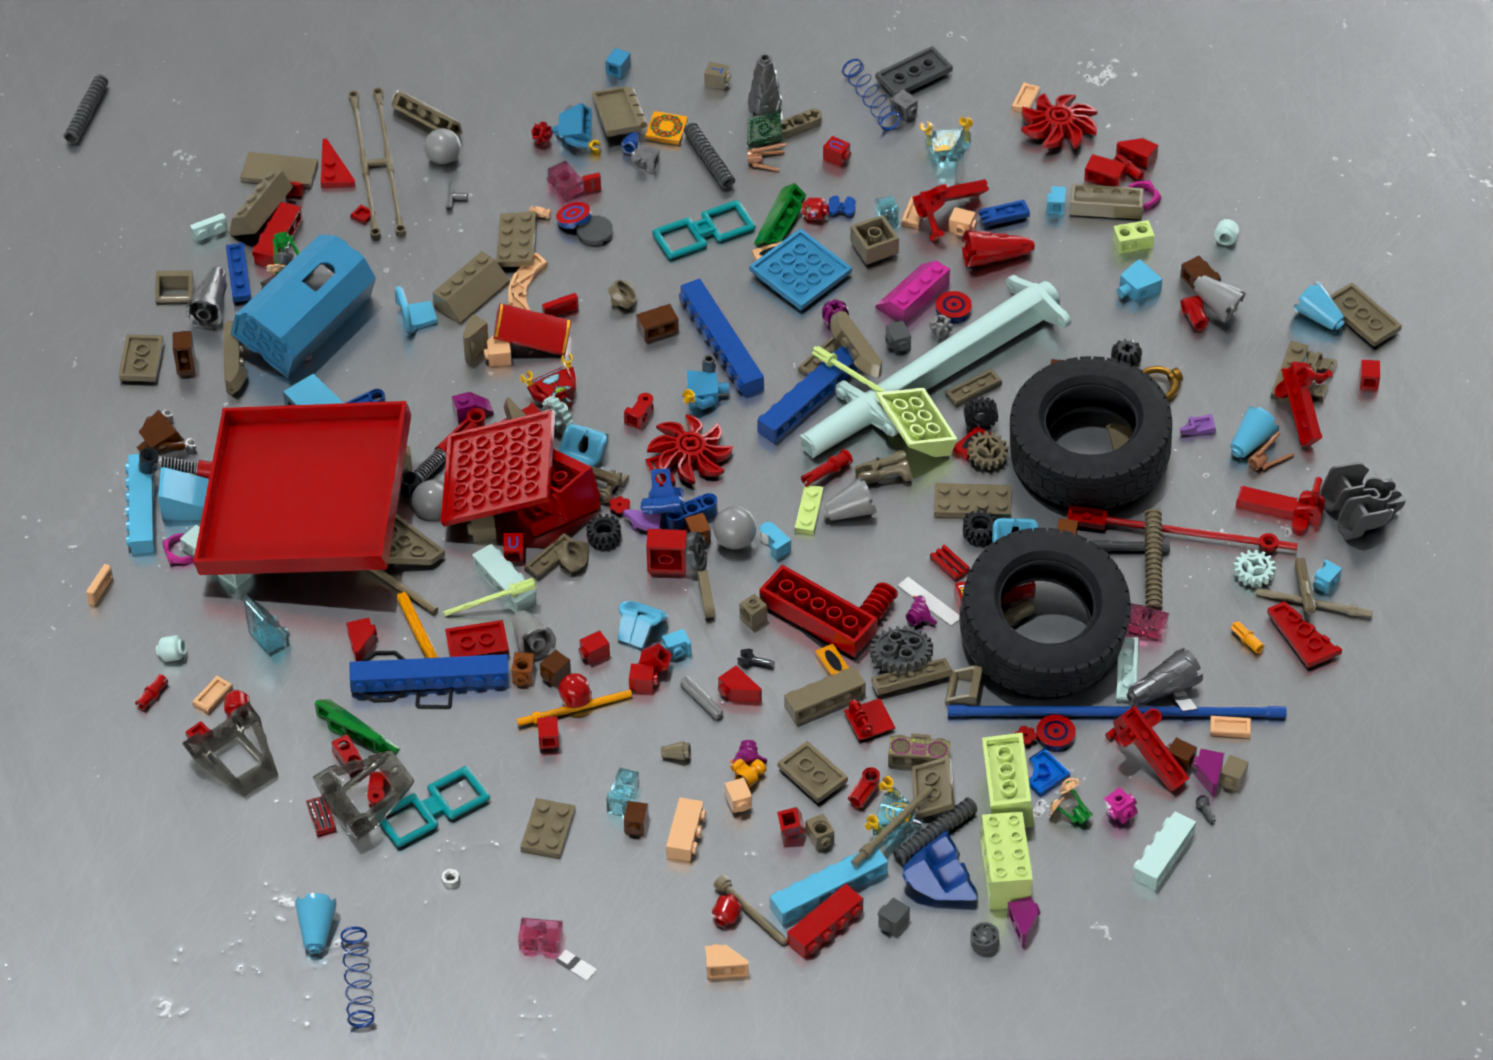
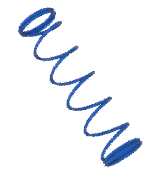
M851 59L846 62L842 68V74L848 77L850 85L855 86L857 95L863 97V103L870 107L872 116L878 118V124L883 130L894 129L901 120L900 114L893 112L894 106L890 105L885 107L879 116H875L872 108L882 105L887 99L886 95L878 96L871 106L867 105L864 97L874 95L879 90V85L870 86L864 95H860L857 87L869 83L872 76L871 74H866L858 82L863 77L869 75L870 79L868 82L858 86L857 82L856 85H853L849 77L861 73L864 69V64L859 59ZM854 61L860 62V64H857L851 69L852 71L855 67L860 65L859 69L855 73L851 75V71L849 72V75H846L844 73V69L849 63ZM871 87H878L876 92H874L871 95L865 96L866 92ZM879 97H885L881 104L872 106ZM886 108H893V110L890 113L880 117L881 113ZM892 114L898 115V121L892 127L882 126L883 121Z
M353 926L344 929L340 934L342 940L341 947L347 952L342 959L343 964L348 968L344 974V980L349 984L345 995L351 1001L347 1006V1013L349 1015L347 1019L351 1026L366 1027L375 1020L372 1012L357 1010L351 1014L349 1013V1006L352 1002L368 1004L373 1001V998L370 996H361L351 1000L347 994L350 986L366 988L371 985V981L365 979L355 981L352 984L346 979L349 969L362 972L370 968V965L366 963H358L350 968L345 964L344 959L348 953L364 955L369 951L366 947H356L349 951L344 948L343 942L356 944L362 942L367 937V931L364 928ZM350 930H361V931L351 932V933H349L348 935H346V936L343 938V934H344L345 932H347V931H350ZM353 933H365L364 937L358 940L345 939ZM355 949H366L364 953H351ZM358 965L368 966V968L364 970L352 969L353 967ZM361 981L369 982V985L355 986L353 984ZM360 998L371 999L369 1002L364 1003L355 1002V1000ZM363 1013L369 1014L372 1017L369 1019H358L353 1017V1015ZM352 1017L359 1021H371L363 1024H355L350 1021V1018Z

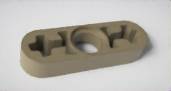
M810 109L781 120V138H786L820 125L822 122V112L818 109ZM800 121V122H802L803 124H802V125H796V124H794V123Z
M697 571L705 618L715 617V608L708 571Z

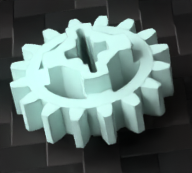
M550 396L543 400L542 410L552 409L554 411V428L563 435L564 430L574 423L568 406L560 402L559 398H555V396Z
M1255 549L1254 553H1251L1250 550H1247V554L1241 552L1240 557L1235 559L1233 570L1234 576H1238L1239 582L1243 580L1245 586L1250 583L1251 587L1254 588L1255 584H1258L1259 587H1262V583L1268 585L1269 580L1274 578L1276 567L1275 561H1271L1270 555L1266 557L1264 551L1259 554L1258 550Z

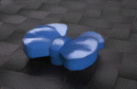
M837 195L829 198L830 215H835L838 212H844L849 217L854 215L856 200L853 197L847 196L844 203L840 202Z

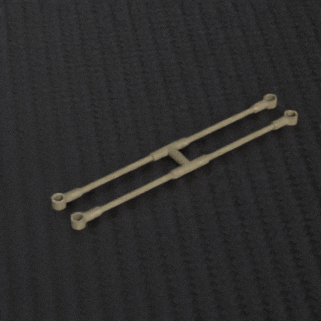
M380 87L373 89V97L376 99V105L379 110L385 146V158L367 160L358 112L359 93L355 90L348 93L355 115L360 147V162L362 174L365 178L371 213L370 237L372 240H379L381 238V230L378 228V223L375 219L369 182V167L387 166L396 213L395 234L398 237L406 235V227L403 225V220L400 216L394 180L391 149L389 148L383 113L382 98L384 95L383 89Z

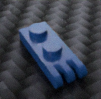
M1024 199L978 211L986 227L1030 217V210Z

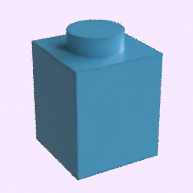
M615 48L605 60L606 73L622 78L631 66V53Z

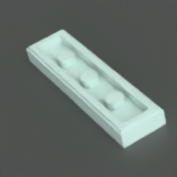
M1125 636L1118 656L1116 702L1130 703L1126 694L1130 686L1137 682L1138 637Z

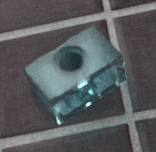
M619 768L606 798L607 813L625 816L628 801H634L639 789V772Z

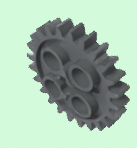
M906 625L903 629L896 626L895 630L888 627V632L881 630L882 635L876 634V639L872 638V643L870 644V657H872L873 663L876 662V667L882 666V671L889 669V673L896 671L898 675L900 671L907 674L908 670L915 673V668L922 670V665L927 666L928 661H931V656H933L931 637H927V633L921 634V629L914 631V627L907 629Z

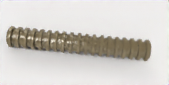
M1155 508L1145 511V609L1151 613H1157L1163 609L1162 512Z

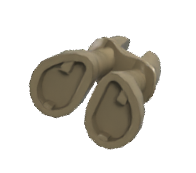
M899 450L883 459L877 457L869 462L857 465L854 469L855 474L858 476L857 480L863 477L866 484L879 482L881 479L893 475H900L906 482L912 481L909 463L904 450Z

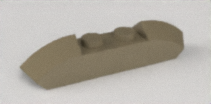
M397 90L393 95L391 106L434 130L439 128L448 129L457 136L463 133L460 122L450 115L401 90Z
M838 311L832 315L831 331L834 337L841 341L842 346L847 348L856 367L868 375L880 378L882 374V360L849 315L843 311Z
M228 320L224 324V380L226 391L232 395L244 384L247 377V369L244 368V358H241V355H244V344L231 335L233 321Z

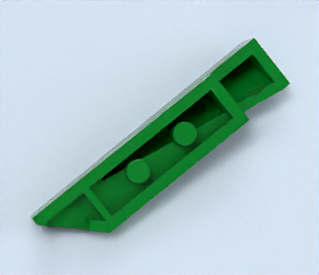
M796 183L781 189L754 242L755 245L774 244L782 241L802 208L801 201L806 196Z
M316 700V715L327 720L329 729L343 736L347 734L351 740L391 760L400 750L394 743L333 700Z

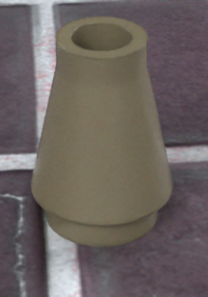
M682 741L661 746L662 758L686 761V759L691 758L690 743Z

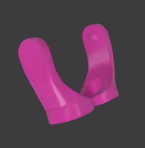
M1150 180L1135 182L1128 186L1131 188H1143L1153 193V199L1143 205L1144 210L1150 209L1157 202L1161 201L1159 191L1154 189Z
M183 533L172 535L162 541L170 565L193 562L192 556L179 557L169 551L170 546L174 542L180 541V538L184 535Z

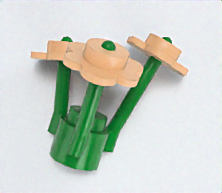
M288 232L274 234V239H272L274 244V265H267V271H271L272 274H278L286 267V265H280L275 260L278 248L281 249V253H284V249L288 248L290 243L296 255L300 253L293 241L292 235H288Z
M1079 778L1066 779L1058 790L1061 795L1071 791L1079 804L1072 810L1074 814L1072 815L1060 807L1064 799L1062 797L1059 801L1055 799L1054 802H1051L1049 808L1051 810L1050 817L1058 810L1073 823L1078 821L1080 824H1083L1093 815L1074 789L1081 783Z

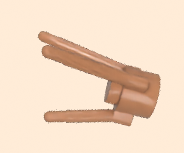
M787 143L748 150V164H753V168L759 167L779 172V168L759 164V162H763V156L784 154V150H767L785 147Z
M1277 432L1267 443L1264 442L1248 459L1249 465L1254 470L1261 468L1264 471L1268 467L1294 456V453L1267 463L1268 456L1265 451L1281 434L1280 432Z

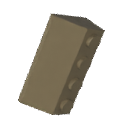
M282 170L268 172L263 181L255 187V191L246 198V202L237 209V213L231 221L229 232L231 236L256 233L293 188Z
M481 251L432 292L434 308L462 324L506 287L510 280L497 261Z

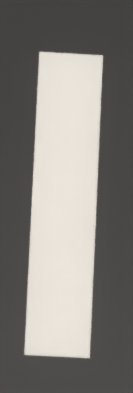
M907 577L898 584L900 588L912 597L914 595L924 596L929 610L952 626L959 620V614L911 578Z

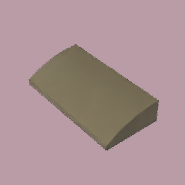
M1072 184L1070 215L1142 220L1143 188Z

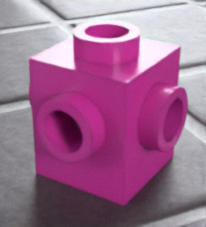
M1120 787L1104 798L1108 814L1113 820L1117 819L1121 824L1138 813L1136 799L1132 794L1128 795Z

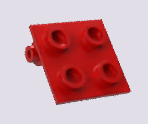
M881 698L863 704L854 699L849 702V708L844 710L859 741L896 729Z

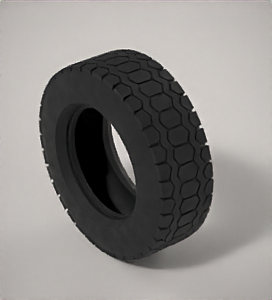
M1091 356L1080 357V360L1074 357L1066 359V362L1061 360L1053 363V365L1050 364L1042 368V371L1039 370L1021 386L1013 401L1010 414V452L1014 467L1018 475L1027 486L1029 485L1031 490L1036 494L1039 493V496L1044 499H1050V502L1060 506L1063 503V506L1068 508L1070 505L1102 510V506H1104V509L1116 507V504L1121 506L1129 503V501L1132 502L1150 491L1161 479L1167 468L1171 454L1173 424L1170 404L1159 384L1147 373L1142 372L1141 369L1135 366L1131 367L1129 363L1123 361L1118 363L1117 359L1108 357L1105 360V357L1094 356L1091 359ZM1095 411L1111 414L1121 419L1131 429L1133 435L1124 445L1114 451L1089 455L1071 452L1061 447L1053 440L1049 431L1057 421L1067 415L1077 412Z
M1032 528L1023 529L1020 532L1015 531L1007 534V536H1003L996 540L995 543L990 544L972 565L967 575L960 604L959 621L961 636L975 664L982 666V671L987 676L990 675L992 680L998 684L1002 682L1003 687L1012 691L1016 688L1015 692L1025 695L1028 692L1029 696L1041 697L1042 694L1043 697H1055L1056 694L1058 697L1069 695L1070 692L1073 694L1083 690V688L1086 689L1101 679L1119 656L1130 622L1131 600L1129 588L1123 573L1118 569L1115 561L1110 558V555L1102 548L1099 550V546L1089 540L1087 542L1085 537L1078 534L1073 537V532L1063 530L1060 533V529L1048 528V531H1046V528H1034V531ZM1032 581L1052 582L1065 587L1078 597L1087 612L1089 624L1078 636L1068 641L1049 644L1036 642L1022 636L1010 626L1002 612L1001 600L1010 590L1018 585Z

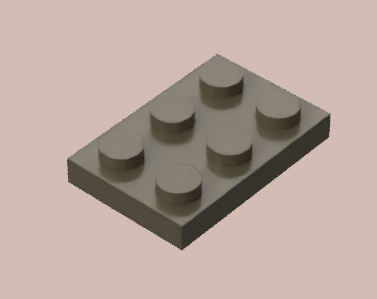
M126 334L118 375L119 381L156 382L164 343L163 335Z
M808 741L778 762V768L817 803L848 782V776Z
M947 756L912 766L913 799L928 785L933 788V792L914 810L915 817L924 818L955 809L952 760L950 757Z
M536 798L520 846L521 851L560 859L575 813V805Z

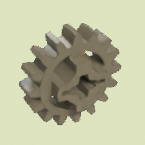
M985 431L984 435L978 432L977 437L972 436L971 441L968 443L967 454L970 455L969 460H975L974 465L980 464L981 469L987 466L988 470H991V466L998 469L999 464L1003 465L1008 457L1009 447L1006 446L1007 441H1001L1002 436L996 437L995 432H992L991 435L987 431Z

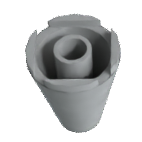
M1206 275L1203 277L1199 276L1193 284L1195 286L1194 291L1224 323L1234 315L1239 308V301L1243 302L1246 296L1244 291Z
M863 477L824 503L825 507L822 508L825 518H829L830 521L877 513L875 504H872V496Z
M525 610L518 611L513 615L512 625L519 652L534 653V661L548 656L550 649H554L556 645L555 633Z

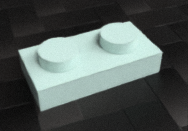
M223 213L190 225L194 242L228 230L226 217Z

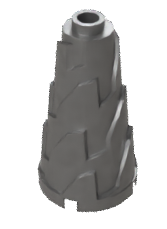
M762 54L757 58L756 66L754 67L751 90L748 95V109L752 114L753 112L757 113V117L770 118L778 115V111L782 110L783 99L772 56Z
M212 267L187 305L186 317L188 320L190 318L193 320L192 324L202 329L215 328L217 323L219 325L222 320L226 273L221 267Z
M1181 648L1164 660L1161 665L1148 672V675L1132 684L1128 689L1126 697L1131 704L1139 705L1142 703L1143 705L1154 699H1160L1174 692L1177 693L1191 686H1196L1203 681V673L1200 675L1197 673L1201 667L1195 656L1188 649L1184 651V648Z

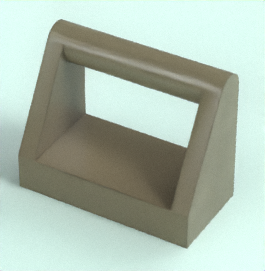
M193 270L156 271V303H189L194 294L195 286ZM188 288V295L161 296V289Z
M475 314L469 317L463 333L465 362L467 363L472 362L481 355L484 349H488L487 322Z
M970 666L952 670L945 704L977 706L983 667ZM958 678L972 680L969 694L954 696Z

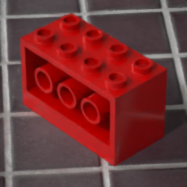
M553 449L550 501L538 504L537 506L543 511L553 513L557 518L569 522L600 496L591 466Z

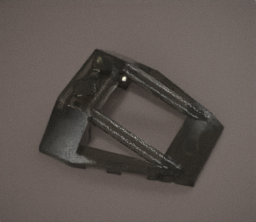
M249 702L234 710L231 718L203 735L197 733L182 743L191 757L202 768L244 797L278 776L272 753H270L267 744L266 734H264L261 719ZM251 726L263 754L244 734ZM238 738L260 763L236 778L216 756L215 752Z
M392 750L371 755L359 761H348L347 764L340 766H329L313 776V780L325 803L346 832L356 839L375 829L414 784V779ZM366 767L341 787V781L338 776ZM379 768L394 790L368 811L360 814L346 793Z

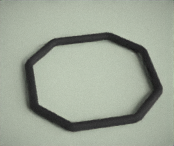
M374 651L362 661H368L375 655L394 654L399 659L406 658L397 651ZM407 690L399 691L392 698H373L367 692L362 694L373 702H387L396 700Z

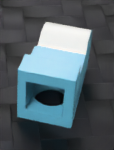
M765 522L760 526V541L769 545L771 556L775 560L791 551V539L774 523Z

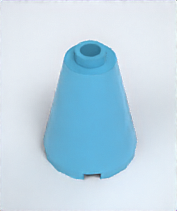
M1316 281V286L1312 284L1298 298L1300 301L1299 305L1295 304L1293 309L1332 331L1335 329L1339 330L1345 324L1343 321L1345 317L1324 287Z
M1250 406L1246 410L1231 442L1232 454L1238 458H1244L1275 435L1279 430V424L1276 426L1274 423L1275 418L1261 407L1254 409L1253 406Z
M310 893L306 894V898L300 899V896L297 897L295 906L304 948L309 953L316 954L325 949L337 901L335 898H333V901L330 900L329 895Z

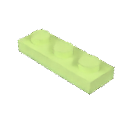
M804 485L795 524V533L814 535L823 496V487L813 485L806 487Z

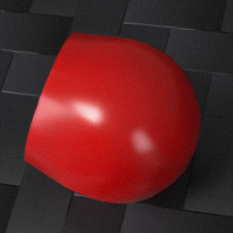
M568 674L559 684L558 692L566 707H583L592 699L590 684L582 674Z

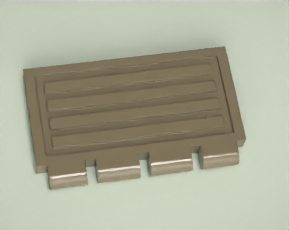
M623 86L592 92V98L607 137L642 131V128L647 127L646 119L632 87L627 88Z

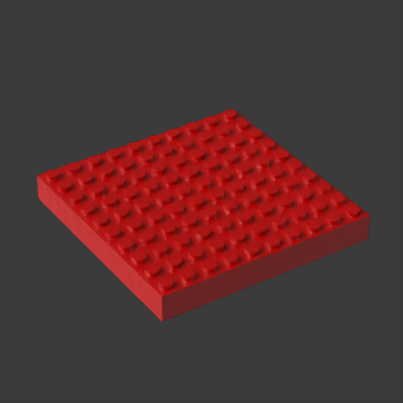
M407 401L222 408L193 559L198 574L228 575L387 570L411 422V412Z

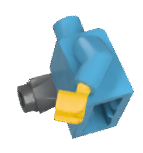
M583 103L576 106L572 104L567 105L564 112L559 114V125L552 127L553 134L564 139L567 144L584 149L589 147L594 153H599L600 149L594 148V146H601V143L598 140L589 142V140H592V109Z
M708 354L704 356L702 371L687 370L688 389L684 391L682 396L685 397L684 403L689 404V409L700 408L705 410L710 406L718 404V394H729V382L718 383L717 373H715L716 360L713 355Z

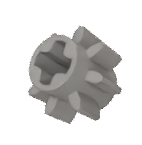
M944 315L934 316V321L929 323L931 334L937 337L948 336V331H952L951 319Z

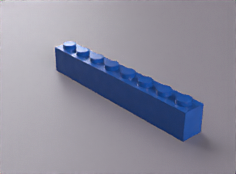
M699 278L680 285V302L686 305L688 314L693 316L697 328L702 330L703 337L706 341H709L713 353H717L720 364L726 367L727 374L730 378H733L736 389L740 390L744 396L764 389L763 374L701 279Z
M841 346L833 352L837 355V361L855 372L859 369L854 364L847 348ZM822 361L814 371L809 372L804 380L798 382L789 393H785L782 399L774 403L765 414L759 416L757 432L775 443L836 389V384L843 380L846 381L851 375L835 365L827 367L826 363Z
M508 655L349 662L351 693L509 685Z

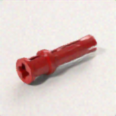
M843 449L840 451V454L830 456L826 463L802 475V483H805L804 485L807 487L831 472H839L845 465L853 463L852 455L848 450Z

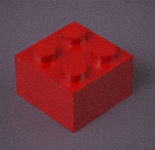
M648 529L646 543L647 571L686 573V530Z

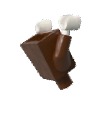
M158 409L153 416L145 419L142 428L139 430V434L143 437L144 441L136 448L139 451L145 448H152L159 455L184 449L188 453H194L197 445L194 444L192 438H188L186 443H184V438L172 425L174 415H170L168 410L161 412Z

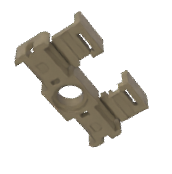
M1310 350L1306 352V363L1312 367L1314 373H1318V370L1322 372L1324 370H1331L1334 376L1337 360L1323 358L1321 352L1316 354ZM1313 380L1312 385L1309 386L1311 396L1320 398V402L1323 403L1328 392V385H1317L1315 380Z

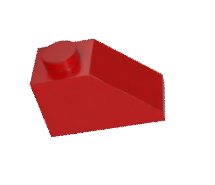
M1144 138L1119 141L1117 143L1116 154L1123 155L1129 161H1133L1134 165L1145 170L1157 158L1158 144Z
M369 618L346 622L355 662L362 661L375 645L374 636H377L375 624L371 625Z
M735 665L718 677V691L730 701L753 703L762 701V688L738 666Z

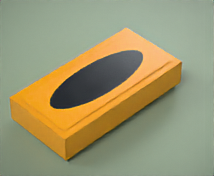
M834 644L815 651V655L829 676L837 674L844 669H849Z

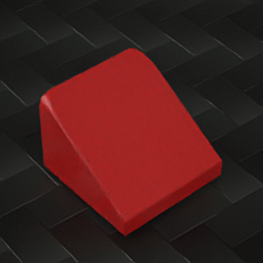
M290 181L293 188L286 196L302 197L305 190L303 184Z

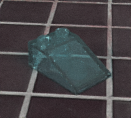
M244 595L243 600L248 631L265 652L271 657L290 646V633L288 629L279 624L274 614L271 615L266 608L248 595Z

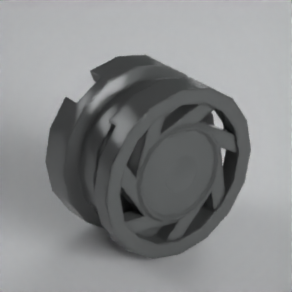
M981 922L972 928L970 936L971 947L974 951L982 955H989L998 949L999 931L996 926L988 922Z

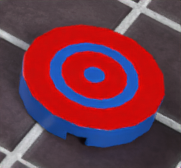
M584 202L567 204L558 210L556 220L560 227L566 229L576 228V225H584L590 220L592 216L591 208Z

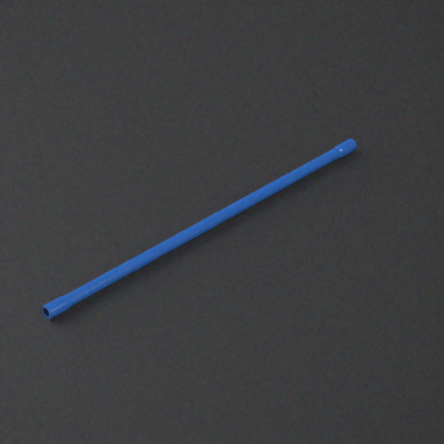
M948 705L947 715L948 717L1121 716L1133 706ZM1136 706L1142 715L1146 711L1155 708L1161 712L1162 716L1286 718L1287 716L1286 706L1197 707V709L1185 711L1180 707Z

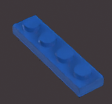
M244 243L226 245L233 302L251 300Z

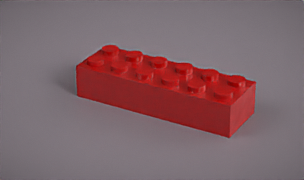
M783 564L759 589V598L767 605V608L826 642L834 644L835 647L853 657H856L877 633V617Z

